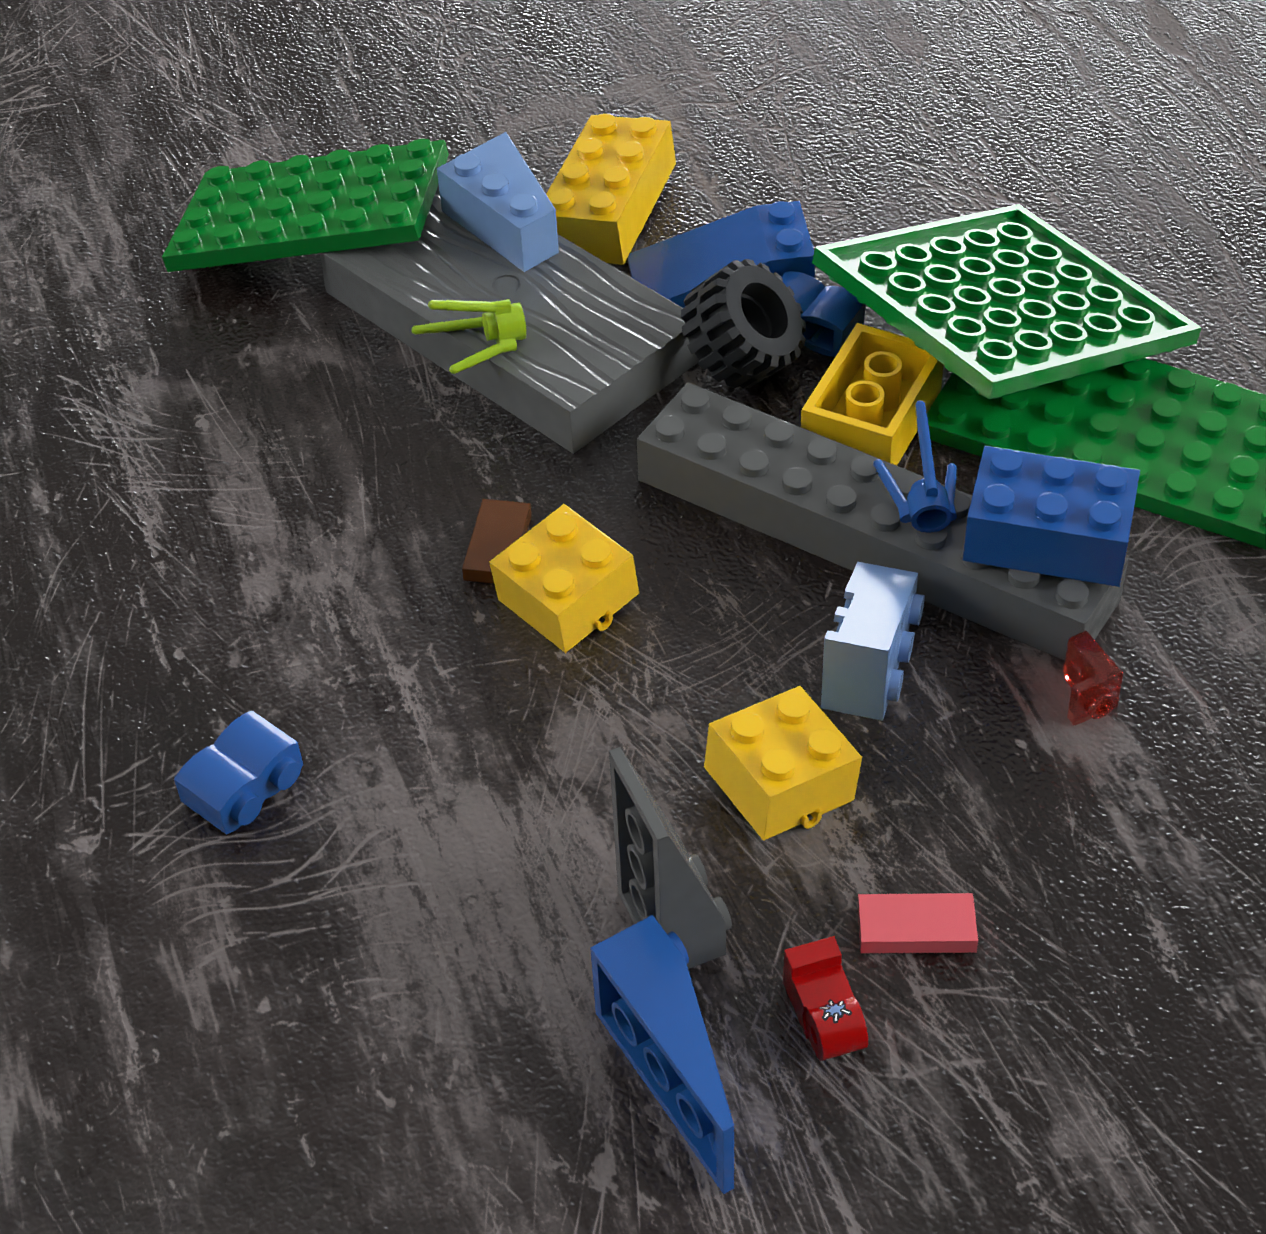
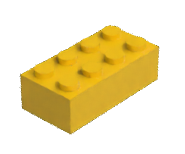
M611 114L590 116L546 193L556 209L558 235L606 263L625 264L676 165L671 121L654 120L650 117H615Z

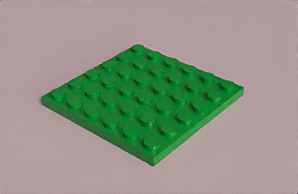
M1019 204L815 247L812 264L827 274L831 281L840 284L853 294L860 303L867 305L883 317L887 324L896 327L914 341L917 347L926 350L944 364L947 370L957 374L974 387L978 394L988 399L999 398L1006 394L1036 388L1047 383L1070 379L1077 375L1104 370L1118 364L1138 361L1148 356L1171 352L1178 348L1197 344L1201 331L1199 325Z

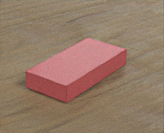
M973 893L858 894L860 953H977L978 935Z

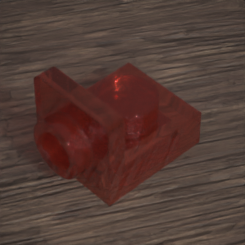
M1087 631L1070 637L1068 639L1066 660L1063 665L1064 676L1071 687L1067 718L1073 725H1078L1092 718L1100 719L1118 706L1123 672Z

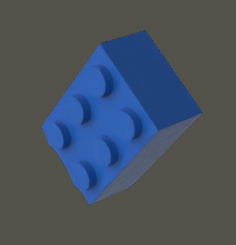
M984 446L967 517L963 561L1120 587L1140 470Z

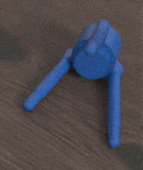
M920 400L916 402L915 407L924 479L916 481L911 486L906 500L883 461L876 459L873 465L898 507L900 521L902 523L911 522L916 530L931 533L944 529L951 521L957 518L954 505L957 466L954 463L948 464L944 486L936 480L926 406Z

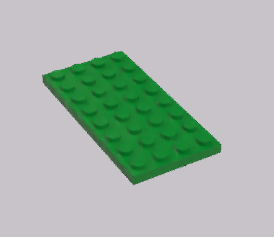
M1142 358L1138 361L1118 364L1104 370L1092 371L1070 379H1062L1040 385L1036 388L1025 389L991 399L978 394L974 387L957 374L952 373L926 413L931 441L982 457L984 446H991L1140 470L1134 507L1266 549V394L1196 374L1186 369Z

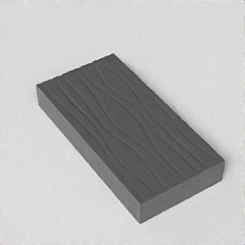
M439 185L419 241L319 253L326 293L450 374H452L449 371L451 365L493 346L497 342L495 340L487 341L483 327L431 334H413L411 329L416 325L482 317L483 313H486L432 310L428 307L429 301L495 302L510 299L511 304L519 302L522 306L526 322V339L516 340L517 350L500 353L452 375L573 454L699 362L695 353L691 354L687 346L690 344L688 338L683 336L682 326L685 325V322L681 319L682 307L558 235L559 253L523 272L442 212Z

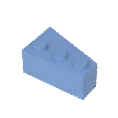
M507 132L465 154L457 156L455 159L437 168L442 212L523 272L559 253L556 209Z
M857 562L845 589L844 598L846 602L844 608L838 607L835 612L834 622L839 623L837 631L828 630L824 638L821 709L883 721L888 701L898 702L904 671L898 670L899 662L909 663L914 642V632H909L910 624L919 626L924 608L925 595L916 594L918 573Z

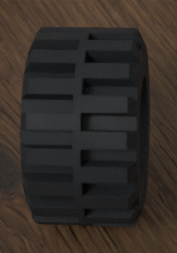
M744 259L741 262L739 260L732 261L693 288L692 292L683 301L685 307L681 309V319L685 322V325L682 326L683 336L689 340L690 344L687 346L691 354L695 353L699 359L698 364L703 370L708 369L711 372L712 378L718 382L724 380L728 387L736 388L741 386L742 389H746L759 384L796 360L801 354L800 349L805 345L806 338L802 333L806 331V323L801 318L803 311L800 303H796L793 297L795 295L790 286L786 287L783 283V278L776 272L771 273L769 267L762 263L756 265L753 260Z

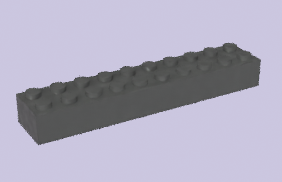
M687 382L637 438L638 481L851 571H854L857 562L916 572L918 573L916 594L925 595V602L1078 666L1121 601L1129 558L1125 557L1120 587L963 561L967 517L972 495L955 489L954 505L957 518L951 521L944 529L937 532H920L912 526L911 522L902 523L900 521L898 507L873 465L874 461L879 458ZM882 460L907 500L911 486L916 481L924 479V476Z

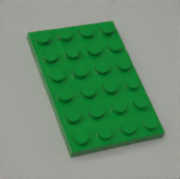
M417 139L408 145L390 147L387 144H379L367 150L357 152L336 150L320 157L309 158L307 155H298L283 162L269 163L268 161L260 160L246 167L231 169L228 166L214 167L205 172L162 256L167 272L419 241L439 185L437 168L446 164L449 156L445 140L430 141L429 139Z

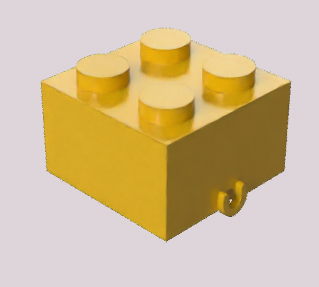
M565 504L561 505L489 561L498 600L565 653L595 629L599 631L606 630L613 621V614L639 594L633 554ZM601 617L605 619L603 623L599 621Z
M798 686L709 723L704 768L764 841L800 824L806 829L812 828L819 823L823 814L854 801L862 756L804 689ZM808 814L813 817L811 820L807 817Z

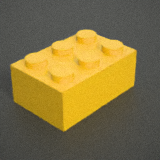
M857 323L802 408L801 428L897 466L918 431L915 404L917 401H923L926 406V413L928 412L941 391L944 364L926 350L917 347L914 341L908 337Z

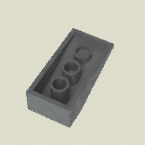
M621 747L609 750L618 893L634 924L653 915L666 933L671 931L676 933L688 953V969L726 955V930L732 928L731 917L723 899L720 896L713 898L707 888V874L701 859L697 854H688L677 832Z

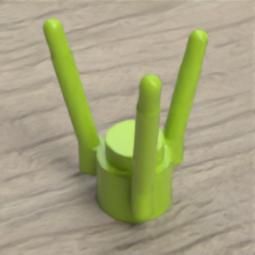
M510 299L495 302L431 300L428 303V307L432 310L486 313H483L482 317L416 325L411 329L413 334L418 335L483 327L487 341L495 340L497 344L451 365L449 371L452 374L473 367L500 353L516 351V340L526 339V322L522 306L519 302L511 304Z

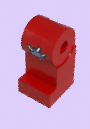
M835 936L784 950L783 984L806 1039L809 1038L812 1048L820 1061L868 1047V1032L864 1015L857 999L853 995L841 965L842 954Z

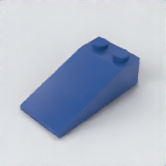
M779 201L773 204L757 205L629 253L627 258L631 278L682 308L685 307L684 299L692 292L693 288L735 260L741 262L744 259L753 260L756 265L762 263L769 267L771 273L776 272L781 277L785 272L794 271L815 278V265L812 264L814 248L800 201Z
M651 915L590 947L596 1015L721 1192L725 1194L734 1189L733 1119L687 967L689 957L686 948L676 933L673 931L666 933L655 917Z

